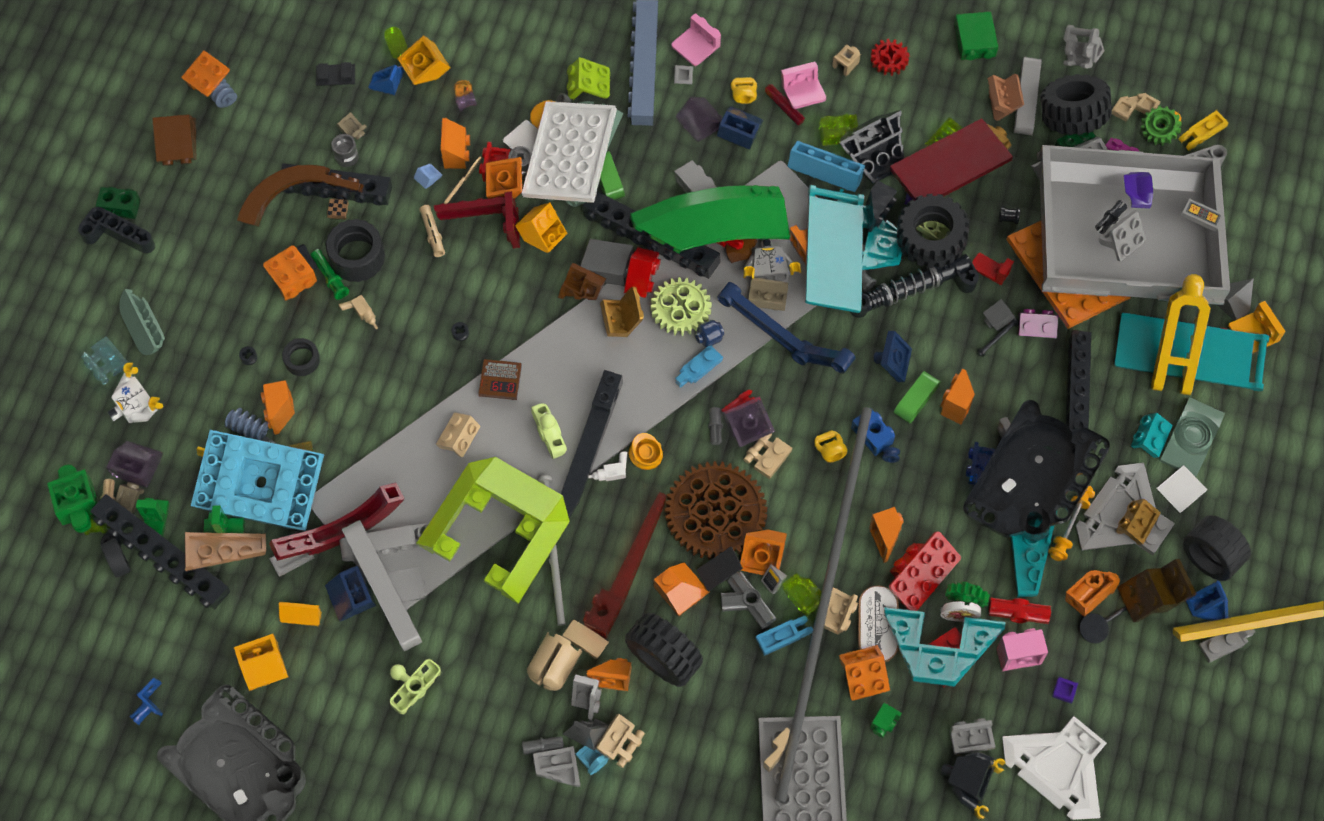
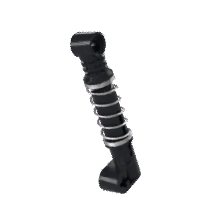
M963 254L959 258H955L953 263H945L944 267L934 265V268H928L927 265L925 270L921 271L918 269V272L915 274L909 273V276L904 278L900 276V279L897 281L891 280L889 287L883 283L878 285L875 290L862 293L861 304L863 307H861V312L850 311V313L857 318L864 317L869 311L880 306H892L900 299L906 300L907 296L914 297L917 292L924 293L927 288L932 290L934 287L937 288L943 282L954 279L960 291L972 293L976 289L979 275L968 255Z

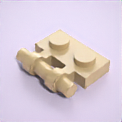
M766 430L763 435L756 439V444L748 449L747 455L743 460L748 464L755 460L757 463L754 469L768 479H771L792 452V447L779 438H776L773 443L770 442L768 439L772 434ZM762 447H765L767 450L762 456L758 452Z
M616 714L595 749L610 760H614L616 755H619L620 759L616 764L624 768L626 763L632 759V753L636 747L641 745V739L645 733L638 729L634 735L631 732L635 725L620 714ZM627 739L630 743L624 750L621 747Z

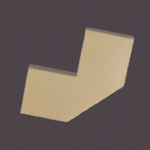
M1146 93L1133 97H1120L1112 109V114L1127 122L1135 109L1143 114L1146 112L1150 113L1151 108H1158L1160 101Z

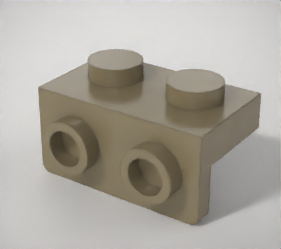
M751 278L748 300L758 308L785 311L789 283Z

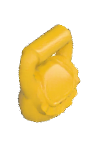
M752 77L733 79L731 90L733 91L734 101L741 104L755 101L757 97L756 81Z
M831 430L816 436L814 440L816 449L821 453L826 462L838 461L845 457L848 452L841 435L836 431ZM834 437H836V439H837V440L834 439V440L831 441V442L825 443V444L822 445V446L819 444V443H821V442H824V441L829 440V439L834 438Z

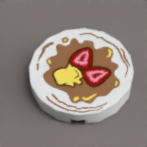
M961 601L950 602L941 608V617L951 621H964L965 617L978 619L981 616V608L975 603H970V606L965 605V602Z

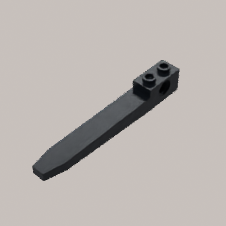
M603 371L589 417L561 492L569 519L580 503L623 385V376L611 371Z

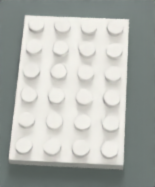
M546 101L522 190L523 197L594 203L617 111L616 106Z

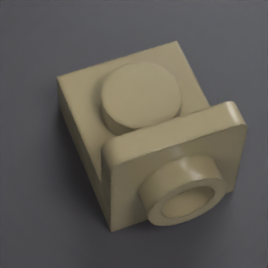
M133 482L120 485L115 501L131 513H134L137 499L140 494L144 493V489L139 488V484Z

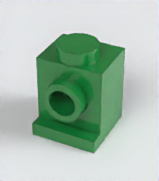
M884 703L870 728L875 735L883 738L887 731L892 732L902 713Z

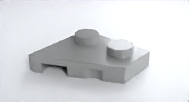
M574 746L533 754L537 776L581 787Z

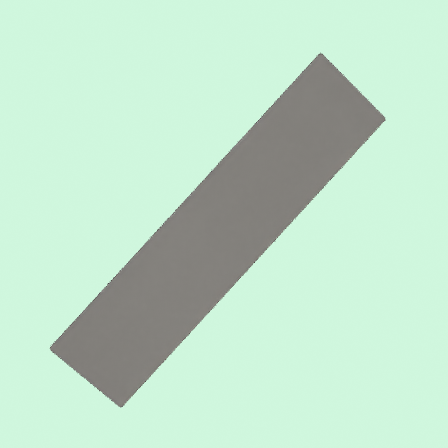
M778 161L746 184L749 186L779 187L785 200L789 232L790 228L795 225L798 226L799 230L808 228L809 188L783 161ZM757 239L758 242L753 247L751 255L755 254L756 248H761V241L765 239ZM770 239L772 247L780 246L783 252H786L794 262H799L801 265V273L793 272L794 275H790L789 270L788 281H781L789 283L785 311L759 308L786 329L817 305L805 303L806 265L791 241L787 239ZM717 243L708 244V247L720 252L721 262L708 279L704 276H698L688 268H682L672 260H666L659 254L658 259H661L659 270L652 276V282H654L653 291L646 298L640 297L641 310L644 313L643 320L628 337H607L600 303L602 300H620L626 294L624 293L625 286L607 283L603 286L597 300L585 299L500 360L522 363L517 400L479 397L481 373L316 491L311 507L312 511L326 525L362 505L380 486L397 483L405 499L389 516L366 532L370 533L402 526L430 523L467 464L492 457L499 458L537 481L541 475H549L553 480L552 483H549L550 488L561 494L604 370L622 375L623 385L591 473L630 445L635 436L649 431L773 339L732 306L726 307L717 299L718 294L728 282L736 284L741 289V294L745 298H749L752 277L746 276L743 278L744 266L748 259L731 263L727 255L726 246L723 247ZM679 277L682 282L686 278H688V283L695 280V286L702 284L701 290L707 289L706 295H710L709 302H712L710 308L711 315H708L709 320L720 322L724 329L722 341L713 345L723 356L722 362L696 383L693 382L691 384L687 382L681 388L675 383V378L681 374L680 370L706 347L702 343L699 344L695 338L697 331L691 329V334L684 331V336L681 335L680 331L676 335H674V330L667 333V327L660 329V323H655V318L652 317L653 311H651V298H654V291L658 292V286L664 288V281L671 284V279L678 282ZM686 293L680 294L681 296H687ZM670 302L664 303L667 306L672 305ZM696 307L690 308L693 311L698 310ZM677 316L675 319L680 320L682 317ZM537 404H546L560 427L561 436L567 451L558 458H551L545 442L541 440L538 433L537 424L531 412V407ZM454 412L470 415L480 425V429L464 457H459L454 451L440 449L436 445ZM493 497L482 513L465 504L446 534L461 545L450 562L435 553L432 554L420 546L408 551L379 556L405 609H409L517 529L524 515ZM358 560L353 561L356 566L358 565L361 568Z

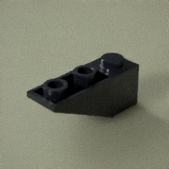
M877 181L871 189L866 201L869 232H872L875 227L880 226L883 217L886 218L890 208H893L897 201L895 198L897 190L880 181Z

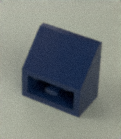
M730 106L720 123L717 136L750 150L764 120Z
M358 565L339 573L325 585L339 622L377 606L364 573Z

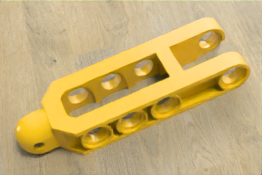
M1191 274L1185 277L1182 290L1169 297L1152 376V390H1163L1168 364L1184 366L1182 391L1180 390V394L1191 395L1211 309L1208 301L1202 295L1204 281L1200 275ZM1184 305L1197 306L1199 310L1197 317L1194 319L1195 328L1193 335L1190 337L1191 346L1189 353H1187L1186 358L1170 356L1180 308Z

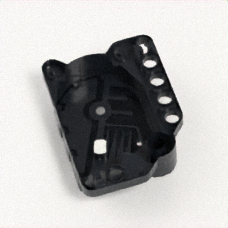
M1027 400L1020 407L963 505V512L971 520L1003 537L1021 534L1027 540L1040 541L1049 534L1050 526L1065 523L1071 518L1109 452L1110 442L1104 436L1086 427L1070 430L1062 421L1051 416L1041 415L1036 401ZM1103 442L1105 449L1101 448L1098 455H1096V443L1100 444ZM1088 458H1094L1097 465L1090 468L1086 466L1085 461ZM1078 475H1085L1087 482L1085 484H1078L1076 477ZM1073 491L1078 497L1075 501H1069L1066 498V494ZM973 505H976L975 508L979 512H981V509H984V511L981 513L980 518H977L979 516V513L975 511L969 513L968 506L972 507ZM1064 508L1067 510L1068 515L1065 518H1060L1057 516L1056 511ZM991 513L995 516V521L987 523L984 521V516ZM1037 519L1041 524L1033 527L1028 524V521Z

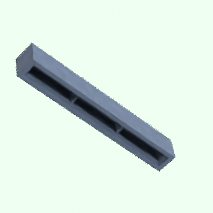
M637 0V2L633 1V12H636V16L632 18V27H635V31H632V42H635V46H631V57H634V61H630V72H633V76H630L629 87H633V90L629 92V102H632V107H628V118H631V125L653 126L658 0Z

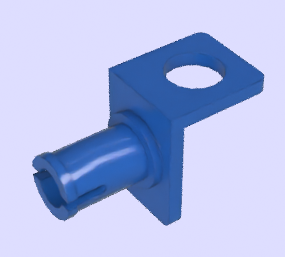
M153 678L137 694L142 700V704L130 715V718L134 719L133 721L138 725L151 712L160 716L163 715L162 711L148 698L162 684L158 679Z

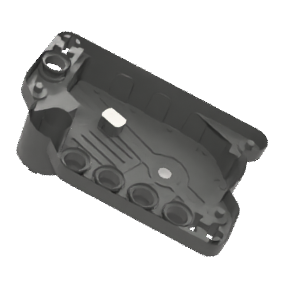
M222 685L210 696L202 706V720L191 725L183 733L177 745L164 746L157 753L159 762L224 821H265L270 815L276 816V821H285L295 810L296 796L302 792L306 784L305 774L297 762H295V744L291 738L230 685ZM229 692L234 701L231 702L227 697L223 698L222 693ZM239 703H245L247 706L246 710L242 713H238L235 710ZM253 716L261 717L259 725L252 726L250 724ZM268 729L276 731V735L272 739L265 738V732ZM283 742L291 744L287 752H281L279 749ZM293 774L291 780L285 783L281 782L285 775Z

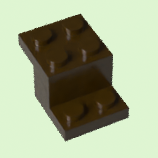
M1174 559L1161 568L1146 569L1117 587L1134 623L1140 622L1153 613H1166L1197 595L1180 559Z

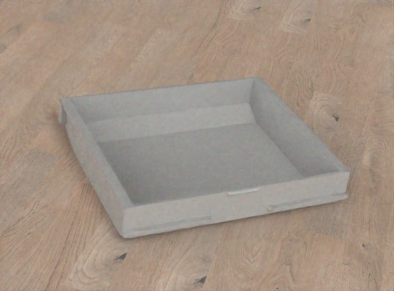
M1042 145L1040 152L1037 153V160H1041L1040 200L1044 279L1042 292L1096 296L1113 295L1169 301L1171 295L1182 290L1185 277L1197 274L1204 281L1202 295L1208 301V304L1224 305V299L1230 292L1225 217L1223 216L1217 231L1214 232L1181 216L1189 198L1224 214L1220 159L1153 154L1138 151ZM1130 172H1149L1151 174L1153 201L1150 209L1131 208V199L1125 193V174ZM1118 200L1123 201L1119 208L1126 203L1127 209L1118 217L1119 220L1117 222L1128 216L1132 211H1138L1146 239L1140 247L1121 262L1117 261L1114 249L1099 243L1098 238L1103 235L1099 232L1103 226L1098 231L1095 229V225L1104 217V213L1107 210H1111Z

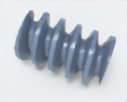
M225 78L209 95L220 108L232 105L237 99V94L226 83Z
M238 408L236 411L231 410L225 419L226 428H231L233 432L244 435L246 438L261 440L263 436H266L268 431L267 421L263 424L262 418H258L255 421L256 416L252 414L249 417L248 411L242 414V408Z

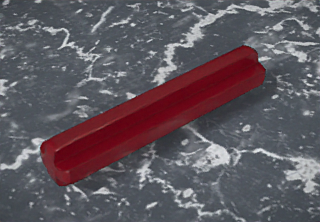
M769 84L765 88V93L797 125L804 123L805 117L797 109L792 108L790 102L773 84Z

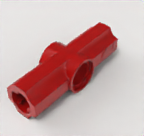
M990 598L988 616L1008 618L1015 623H1026L1029 621L1049 624L1051 606L1029 603L1028 600L1021 598L1012 600Z

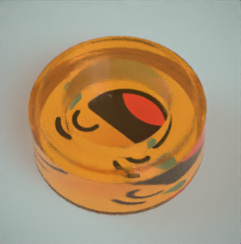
M461 80L455 84L454 89L457 97L465 99L472 95V84L469 81Z

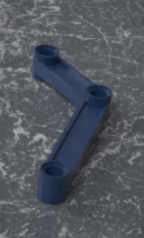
M728 282L717 296L718 301L722 305L735 308L790 351L793 360L804 366L807 362L832 367L837 372L844 374L856 359L855 355L846 348L837 351L814 346L806 340L800 341L741 294V289L732 282Z

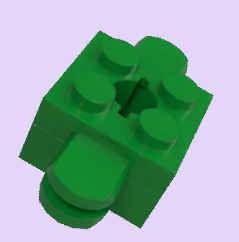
M64 465L58 470L59 479L47 483L54 512L62 525L71 523V526L77 533H83L91 528L90 516L92 514L90 511L98 503L92 480L85 469L77 472L73 465Z

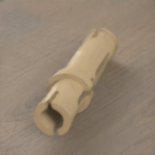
M424 205L420 207L419 211L428 234L427 240L431 244L434 256L441 257L445 254L441 241L442 235L438 232L430 205Z

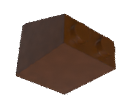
M189 114L152 118L157 162L162 163V166H171L173 162L191 164L192 160H197L195 118Z

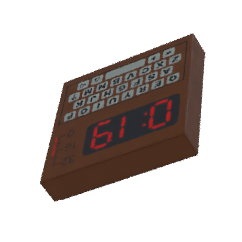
M484 359L479 397L517 400L522 363Z

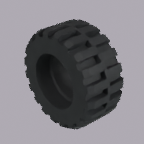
M1075 74L1074 76L1067 75L1064 78H1058L1044 88L1040 97L1044 124L1059 134L1081 135L1085 132H1093V130H1098L1102 125H1105L1112 115L1110 87L1103 79H1099L1096 76Z
M927 194L926 197L921 195L916 197V201H909L907 207L905 206L901 210V215L898 218L897 243L901 248V252L904 256L908 255V260L911 262L916 261L917 265L922 267L923 264L928 265V268H934V265L944 267L945 263H953L955 258L957 259L962 255V251L967 246L969 219L967 218L966 211L964 209L961 210L962 206L958 202L954 203L952 198H944L941 194H938V196ZM936 221L945 225L949 229L950 234L944 239L932 241L921 237L915 229L924 222Z
M654 613L643 614L625 636V643L633 655L649 670L654 672L655 675L673 686H685L703 663V656L694 643L684 633L680 632L677 627Z

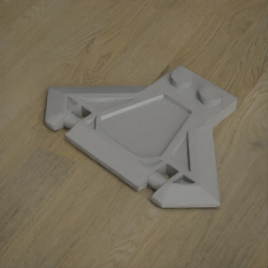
M1144 462L1118 466L1114 471L1119 475L1117 479L1109 478L1084 513L1088 520L1085 523L1079 520L1076 525L1081 550L1136 544L1153 556L1175 523L1160 514L1142 545H1138L1125 533L1118 534L1116 532L1119 526L1118 522L1124 517L1130 502L1145 499L1155 507ZM1125 480L1129 482L1127 486L1123 484ZM1096 524L1098 528L1094 529L1092 526Z

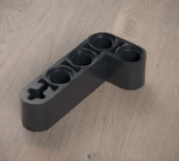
M101 207L92 208L78 227V231L86 244L96 243L102 234L105 233L145 254L151 253L155 249V242L150 232Z

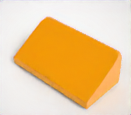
M279 602L280 622L312 626L320 625L322 612L318 605Z

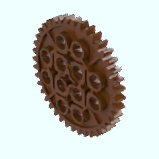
M714 461L713 466L706 462L704 468L701 464H698V470L692 466L691 473L685 470V477L679 475V481H674L675 487H670V494H667L668 501H665V506L667 507L665 508V514H668L665 516V520L669 521L667 527L672 528L670 534L675 535V541L681 540L680 547L687 545V552L693 549V555L700 552V558L707 554L708 560H710L712 555L716 557L729 547H732L734 552L736 551L741 555V548L743 549L746 533L762 531L761 527H765L766 524L763 520H767V514H765L767 512V507H765L767 500L763 499L765 494L760 492L762 487L756 486L757 480L751 481V474L745 476V469L739 472V466L732 469L731 463L725 467L724 462L720 466H717L716 461ZM726 480L729 484L722 485L720 482ZM694 485H701L702 488L699 489V490H696V489L693 488V486H694ZM743 491L745 495L739 496L736 492ZM716 495L718 499L711 500L709 496ZM703 497V501L700 500L699 502H697V499ZM688 499L691 501V503L685 505L682 503V501ZM733 506L735 509L732 511H728L725 509V507ZM699 510H705L707 514L700 515L697 512ZM748 516L751 520L743 521L741 518ZM736 517V521L729 524V520H733ZM720 520L723 522V525L717 526L714 522ZM706 523H708V527H701L702 524L705 525ZM688 525H694L696 529L688 530L686 527ZM737 531L740 535L734 537L730 535V532ZM709 535L712 537V540L705 541L703 537Z

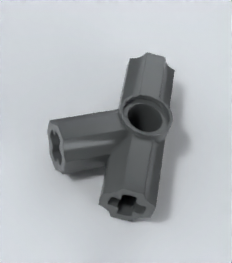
M737 572L727 580L728 585L734 592L721 593L722 612L746 610L761 629L767 628L776 620V617L761 599L760 593L752 587L742 572ZM753 597L756 599V602L749 603L746 599Z

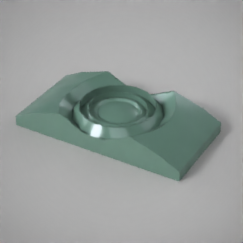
M1189 397L1160 462L1177 470L1184 465L1196 477L1225 413Z

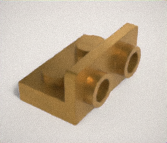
M1145 499L1134 500L1129 503L1127 512L1119 520L1116 532L1118 534L1125 533L1138 545H1142L1161 512Z

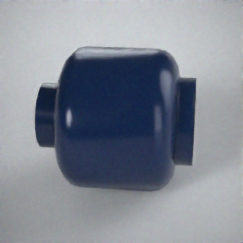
M709 320L698 325L695 338L699 344L702 343L705 347L713 346L722 341L724 329L720 322Z

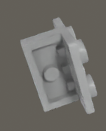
M1136 210L1122 218L1098 238L1101 245L1114 249L1117 261H1123L1146 241L1139 212Z

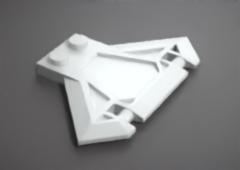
M1075 717L1070 720L1060 733L1002 737L1005 765L1010 769L1014 765L1018 766L1021 771L1017 775L1059 810L1063 805L1070 810L1066 816L1071 820L1100 818L1093 759L1106 745L1104 740ZM1022 755L1029 760L1027 763L1020 758ZM1071 795L1078 800L1076 804L1069 799Z

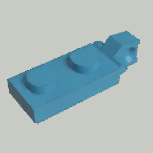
M712 345L706 347L680 370L681 374L675 378V383L680 388L687 382L691 384L693 382L696 383L722 362L723 356Z

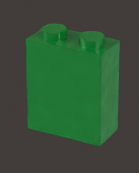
M992 13L957 14L954 27L961 60L996 57L998 43Z

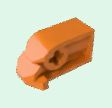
M1089 571L1066 591L1065 601L1085 617L1107 596L1115 592L1120 579L1117 574L1112 572Z

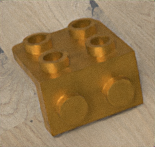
M631 287L620 300H602L600 303L607 337H628L643 320L644 313L641 310L640 296L637 293L636 287Z

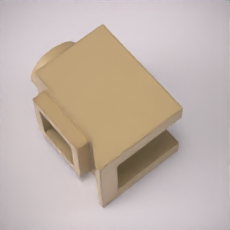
M846 45L834 56L832 67L836 68L839 63L844 66V75L847 76L860 62L861 54L859 50L854 46Z

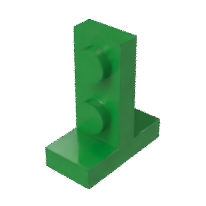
M152 498L137 499L136 508L144 519V523L163 537L169 511V501L154 500Z
M220 505L212 506V512H209L208 519H204L203 533H244L245 530L244 518L228 519Z

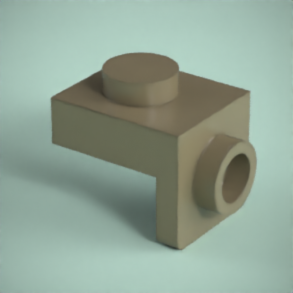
M351 112L337 123V127L344 134H348L357 140L365 134L364 130L367 127L365 124L362 126Z

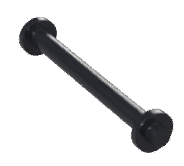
M1013 319L982 349L979 348L977 354L984 357L985 352L1013 326L1019 325L1018 319Z

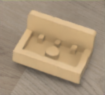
M454 412L436 445L440 449L454 451L459 457H464L480 429V425L472 416Z
M833 587L824 628L837 635L846 631L851 623V620H849L850 615L855 612L858 606L856 602L858 596L855 594L849 596Z

